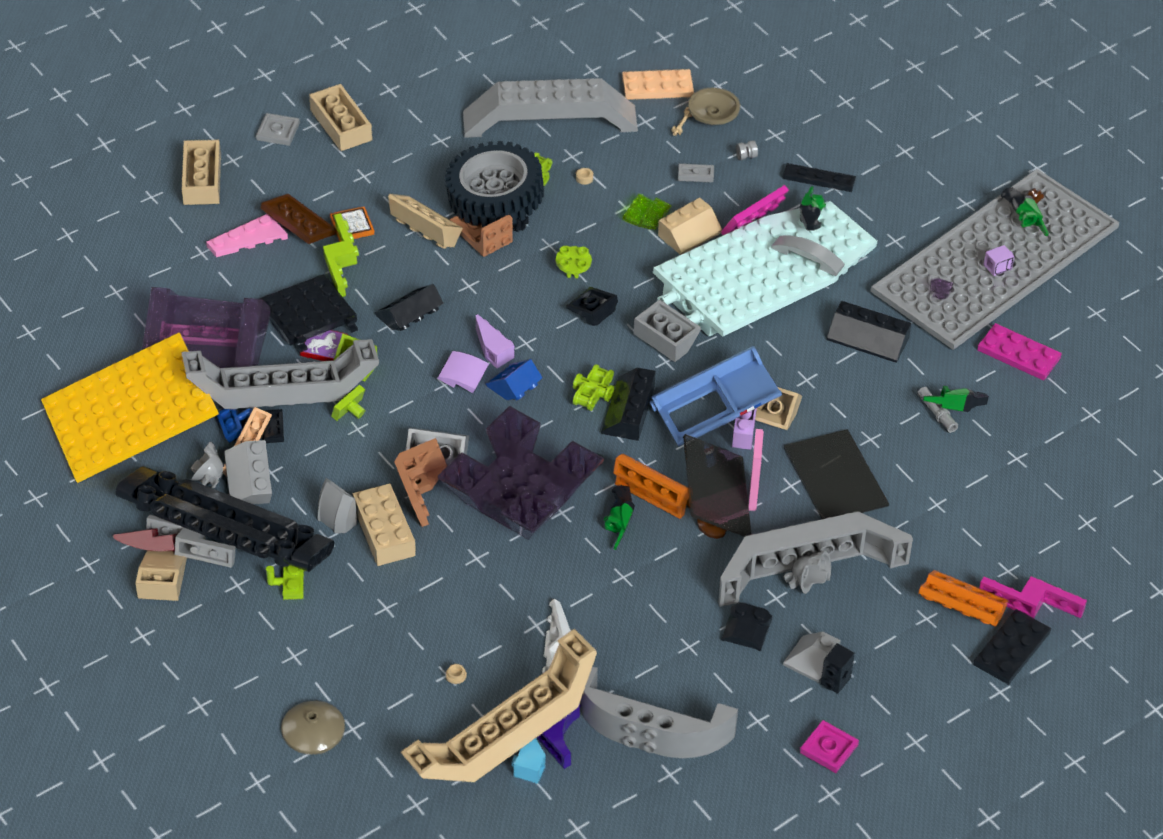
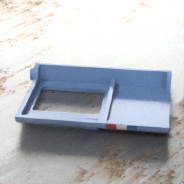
M751 346L651 396L652 401L649 403L654 412L658 410L677 446L680 447L782 396V392L778 389L762 364L755 347ZM716 391L727 409L683 432H679L669 414Z

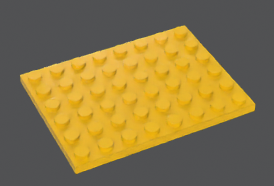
M180 332L41 399L77 483L219 414L210 394H206L186 378L182 352H188V348Z

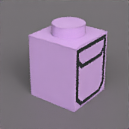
M1005 245L986 252L984 266L993 276L1012 269L1014 255Z

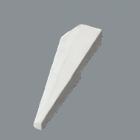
M556 599L549 603V606L552 607V614L548 616L550 630L546 632L544 657L547 661L546 667L542 669V673L549 670L559 645L557 640L571 631L561 603Z

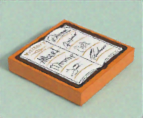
M365 207L330 214L333 227H335V214L341 213L343 220L347 219L349 225L348 233L351 232L354 239L374 235V228ZM336 229L337 237H338V239H339V242H341L340 237H339L338 232H337V229Z

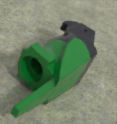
M813 186L810 187L800 204V221L804 224L806 230H817L822 226V222H819L818 218L822 209L826 206L823 195H812Z
M1013 187L1005 188L1002 191L1001 197L1005 198L1019 215L1020 225L1022 227H1029L1032 224L1036 225L1045 237L1048 236L1049 233L1042 220L1043 216L1034 198L1030 195H1023Z
M943 386L940 396H924L923 401L941 404V408L969 412L976 406L987 405L989 396L981 392L974 393L966 388L951 390L948 386Z
M617 485L612 489L616 500L611 506L610 515L604 518L606 530L614 533L620 532L614 546L615 550L624 536L635 508L630 488L624 485Z

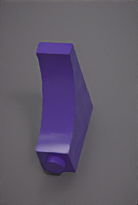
M580 703L577 709L536 737L563 769L571 766V752L565 744L564 735L568 727L580 717Z

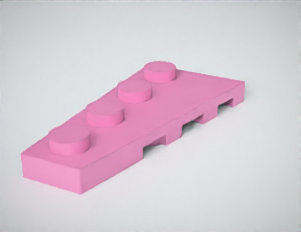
M266 214L206 243L208 249L216 257L239 252L240 248L251 249L256 244L264 242L265 244H270L275 239L281 238V240H286L288 235L271 216Z

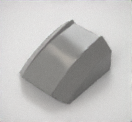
M325 478L318 500V521L332 529L334 534L347 533L357 525L355 498L328 478Z

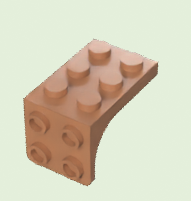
M510 215L485 227H482V223L474 226L472 221L468 224L464 221V218L459 219L458 216L449 219L463 228L460 235L483 257L513 242L512 217Z

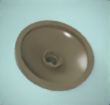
M705 88L695 92L690 97L688 109L695 119L704 124L722 125L734 120L738 116L740 102L733 93L727 90Z
M306 701L294 706L287 712L282 721V736L287 745L297 752L304 754L324 753L334 748L341 741L345 732L344 718L341 712L329 703Z

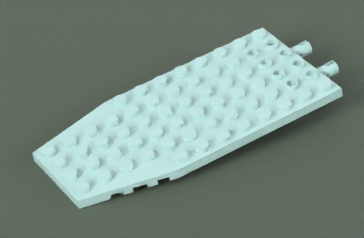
M831 201L825 202L826 206L822 209L818 221L822 222V226L817 230H806L804 224L800 221V208L764 216L740 229H736L654 267L653 274L664 283L663 295L659 296L658 300L660 299L667 305L673 303L686 315V318L700 326L701 330L709 337L716 333L723 337L835 283L841 274L844 275L849 267L856 265L861 257L864 258L877 246V240ZM791 235L802 237L830 250L843 261L844 267L837 276L820 270V263L792 251L785 255L771 249V246L779 236Z

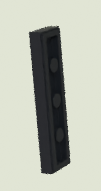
M787 163L783 179L852 192L856 176Z

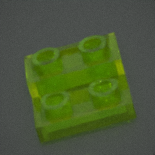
M639 193L623 215L622 220L638 227L656 230L659 226V220L666 216L672 205L657 197L652 201Z

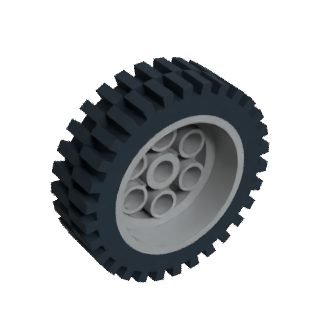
M490 141L487 146L480 143L476 149L474 146L469 147V152L463 150L461 156L457 155L454 157L455 162H450V168L447 167L445 182L450 208H452L454 214H457L459 219L464 218V221L468 224L472 221L474 226L482 223V227H485L510 215L513 225L517 223V218L522 221L525 219V214L528 216L532 215V209L536 211L538 204L542 203L544 184L541 163H539L538 157H535L532 151L529 152L528 148L524 147L521 149L520 144H516L513 147L512 142H507L506 145H503V141H498L497 145H493V141Z

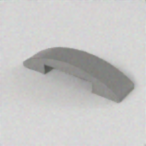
M791 235L779 236L771 246V249L785 255L792 251L820 263V270L837 276L844 267L843 261L830 250L802 237Z

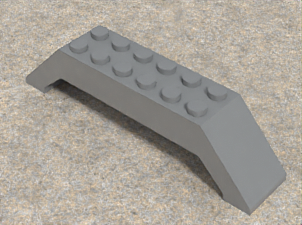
M602 78L497 82L463 111L465 137H482V133L498 121L604 117L620 128V132H638L635 105Z
M372 339L353 340V345L334 361L219 368L203 357L201 351L182 352L186 378L203 392L210 394L211 398L224 409L340 401L379 365V359Z
M861 512L846 513L840 516L745 536L720 577L718 604L721 607L739 603L740 594L750 580L792 571L797 559L817 554L820 551H827L831 562L865 555L888 564L890 568L909 564L913 538L910 534Z

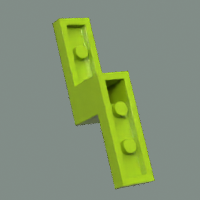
M339 213L334 215L341 242L323 246V252L334 286L341 296L344 297L346 296L345 288H348L346 278L341 276L343 275L342 268L357 264L356 256H359L357 246H353L354 238L352 233H348L349 225L347 219L343 220L342 214Z

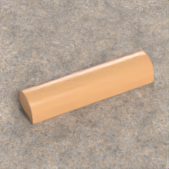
M254 407L234 446L245 441L260 440L272 414ZM226 464L223 467V474L227 476Z

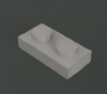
M679 164L678 181L713 182L714 165Z

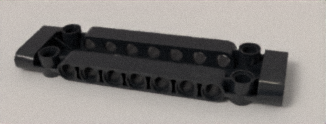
M142 466L121 480L115 491L117 497L135 503L138 510L151 511L156 517L227 545L235 546L237 549L257 557L274 558V562L279 566L286 567L291 565L310 572L325 560L334 548V540L319 534L314 535V529L310 526H298L292 519L189 479L177 482L176 475L172 472H158Z

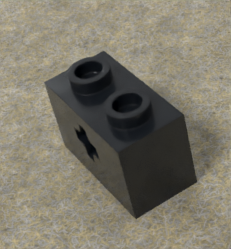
M837 643L824 658L821 685L838 694L851 679L855 652Z

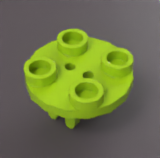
M562 246L556 255L555 261L556 266L561 271L567 273L568 278H571L572 274L575 275V278H578L580 273L590 268L592 258L586 247Z

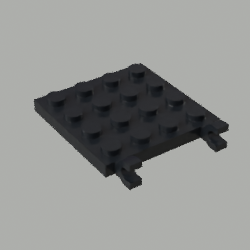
M324 274L258 299V305L290 346L296 344L300 352L308 350L304 343L306 339L346 324L351 333L358 331V327L355 324L357 322V314Z

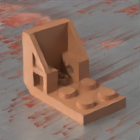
M436 438L399 453L395 460L399 475L422 527L429 525L427 520L429 512L426 505H424L421 494L432 490L448 467Z

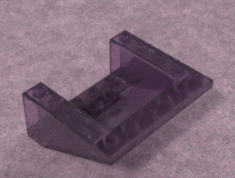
M151 287L142 350L180 332L188 351H201L203 357L219 368L258 366L271 308L260 299L244 298L243 303L178 296L171 289Z

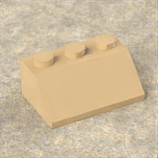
M698 198L659 220L658 236L682 255L719 235L722 228L712 207L701 198Z
M778 387L782 392V396L758 407L755 420L788 430L797 414L802 396Z

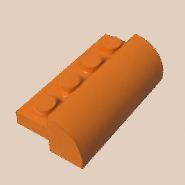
M621 454L616 458L613 472L617 475L615 485L629 487L630 493L679 519L684 516L687 500L692 496L690 488L625 454Z
M936 570L929 573L926 582L920 586L918 592L929 601H935L946 608L957 610L963 615L974 617L985 624L993 626L998 625L1009 601Z

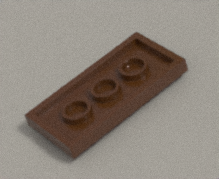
M289 194L261 203V209L308 244L333 236L336 233L335 227Z

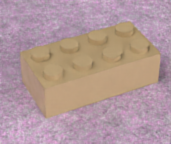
M341 84L309 95L311 112L340 151L372 141L371 123Z
M219 140L184 141L182 172L184 205L220 203L221 151Z
M391 484L352 493L356 502V516L377 566L416 556L415 539Z

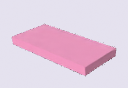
M756 429L748 508L750 511H755L757 508L763 429Z

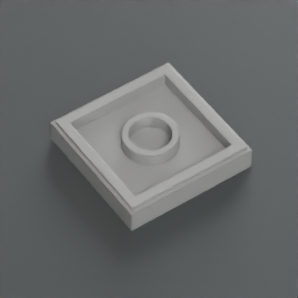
M266 113L256 134V140L290 146L300 124V119Z

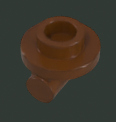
M1033 188L1026 193V195L1034 198L1036 204L1044 198L1040 189L1036 190V188Z

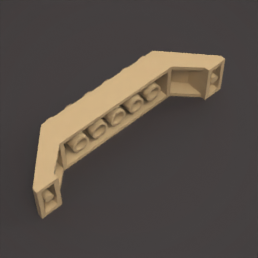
M575 629L571 630L557 640L558 648L549 670L447 743H421L417 740L401 752L421 778L475 782L578 708L597 654L596 650Z

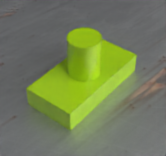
M358 385L334 406L331 417L338 421L348 411L358 419L362 417L366 410L358 403L363 399L365 389Z

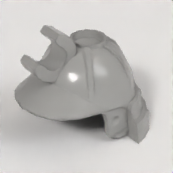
M209 442L204 449L205 454L190 468L195 473L191 480L201 481L203 485L211 483L212 488H215L219 482L218 479L223 475V463L218 456L217 450H215V445Z
M820 551L817 554L797 559L793 565L792 572L784 575L786 583L789 582L788 584L791 589L799 585L803 593L807 594L813 584H822L826 580L830 581V555L827 551Z

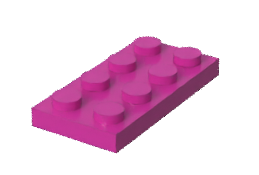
M784 185L740 212L729 221L720 233L725 235L753 222L756 218L764 217L769 210L773 212L779 207L778 204L786 199L785 195L789 191L788 188Z
M996 323L979 343L977 349L1043 381L1061 359L1062 355L1061 352Z

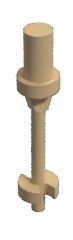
M688 107L685 108V116L678 127L674 126L672 128L674 136L677 133L681 135L683 132L682 125L687 118L692 117Z

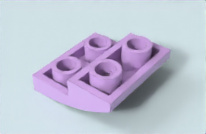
M452 351L437 379L453 388L457 384L473 393L489 363L466 353Z

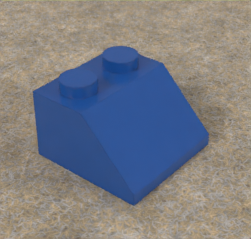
M528 359L509 365L487 382L486 385L505 400H519L525 396L524 392L526 390H531L538 385L537 382L542 379V376L533 361Z

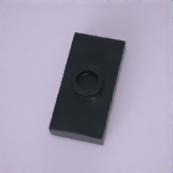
M263 410L272 414L264 431L266 443L284 442L283 410Z

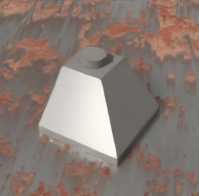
M825 632L803 635L783 662V666L819 683L821 681L824 658L837 643L840 644L841 640Z

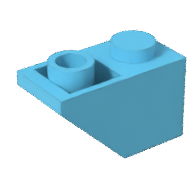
M535 738L522 747L518 755L514 756L511 767L514 768V777L538 784L545 769V753Z

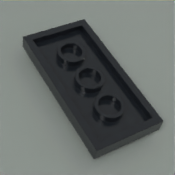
M1015 609L974 659L973 665L1009 685L1050 634L1051 628Z

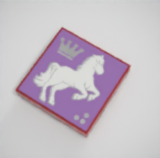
M329 330L306 339L304 343L308 350L300 352V356L320 361H333L342 332Z

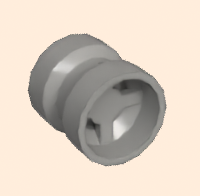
M754 140L748 141L746 144L743 142L736 144L738 159L745 160L747 157L755 158L758 156V149Z

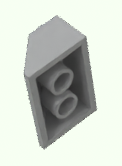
M660 299L634 318V335L674 362L688 353L701 331L700 326Z
M409 428L406 450L436 438L448 466L444 473L462 475L467 456L469 435Z
M245 441L225 450L229 495L251 504L270 503L272 489L266 441Z

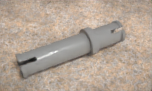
M922 387L917 392V395L922 400L924 396H933L927 387ZM924 401L936 416V420L942 423L949 433L957 430L958 423L950 416L948 409L941 408V404Z

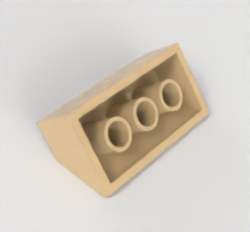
M389 194L391 215L397 218L396 221L410 225L409 228L411 230L423 233L424 238L435 240L436 244L442 248L455 247L463 229L461 226L410 196Z

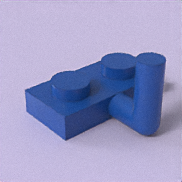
M248 408L239 414L237 409H223L218 412L217 417L225 438L229 443L240 436L244 428L241 421L249 418L252 409Z

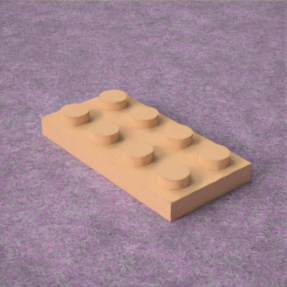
M690 69L623 72L622 74L625 98L628 100L691 97L694 94Z

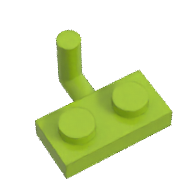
M291 565L283 566V577H275L274 567H266L268 585H283V600L304 599V570Z

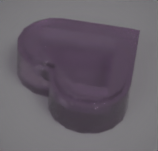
M938 278L933 279L930 285V289L935 292V297L938 299H946L953 288L952 282Z

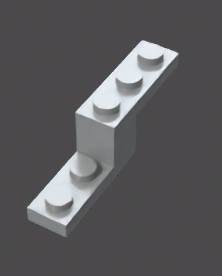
M154 515L147 517L146 530L158 528L159 536L178 533L175 540V555L231 568L234 565L235 546L205 540L206 536Z

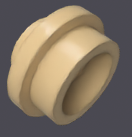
M459 664L451 665L446 671V679L453 684H460L467 677L466 670Z

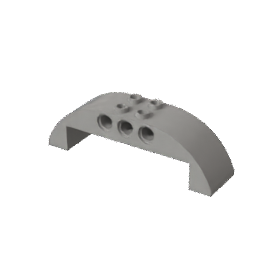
M593 666L580 700V712L589 725L597 732L613 741L625 744L628 747L645 750L648 753L673 758H695L721 749L733 740L736 735L738 709L718 703L711 722L703 721L598 690V668Z

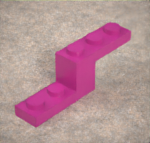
M1032 576L1022 592L987 577H983L980 583V589L1009 600L1006 607L1013 610L1018 609L1032 618L1036 616L1043 602L1081 618L1087 600L1077 595H1073Z

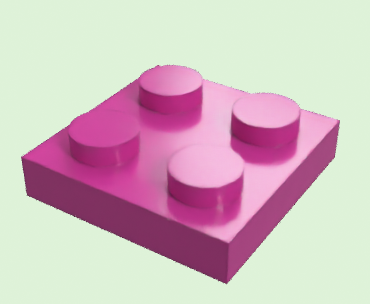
M823 720L803 744L800 753L837 773L856 749L859 740Z

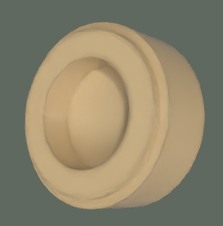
M588 168L577 170L576 181L584 185L590 184L593 181V171Z

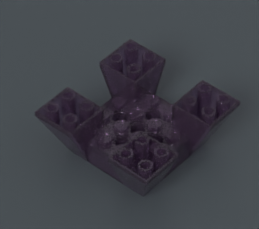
M509 406L486 428V433L497 458L487 467L462 452L438 475V479L470 507L530 540L604 462V458L571 441L551 462L533 453L541 423Z

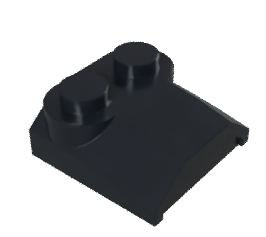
M589 287L576 299L567 304L566 309L585 317L587 324L596 326L613 314L616 310L618 298L615 294Z
M745 603L734 604L731 607L730 616L721 641L761 651L772 622V615L764 608Z

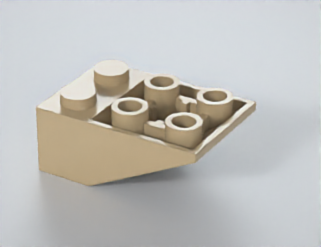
M147 550L139 566L136 579L138 599L178 601L187 557L175 555V551Z

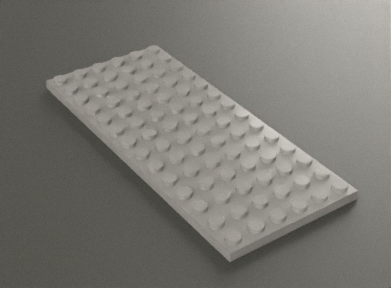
M1036 169L1012 187L1025 196L1033 188L1041 190L1044 198L1037 203V206L1043 216L1042 220L1049 233L1048 236L1045 237L1036 225L1032 224L1029 227H1022L1020 225L1021 221L1018 219L1019 215L1014 211L1012 205L999 195L871 286V292L954 350L1119 227V222ZM1005 245L1014 255L1012 269L993 276L984 266L985 254L989 250Z

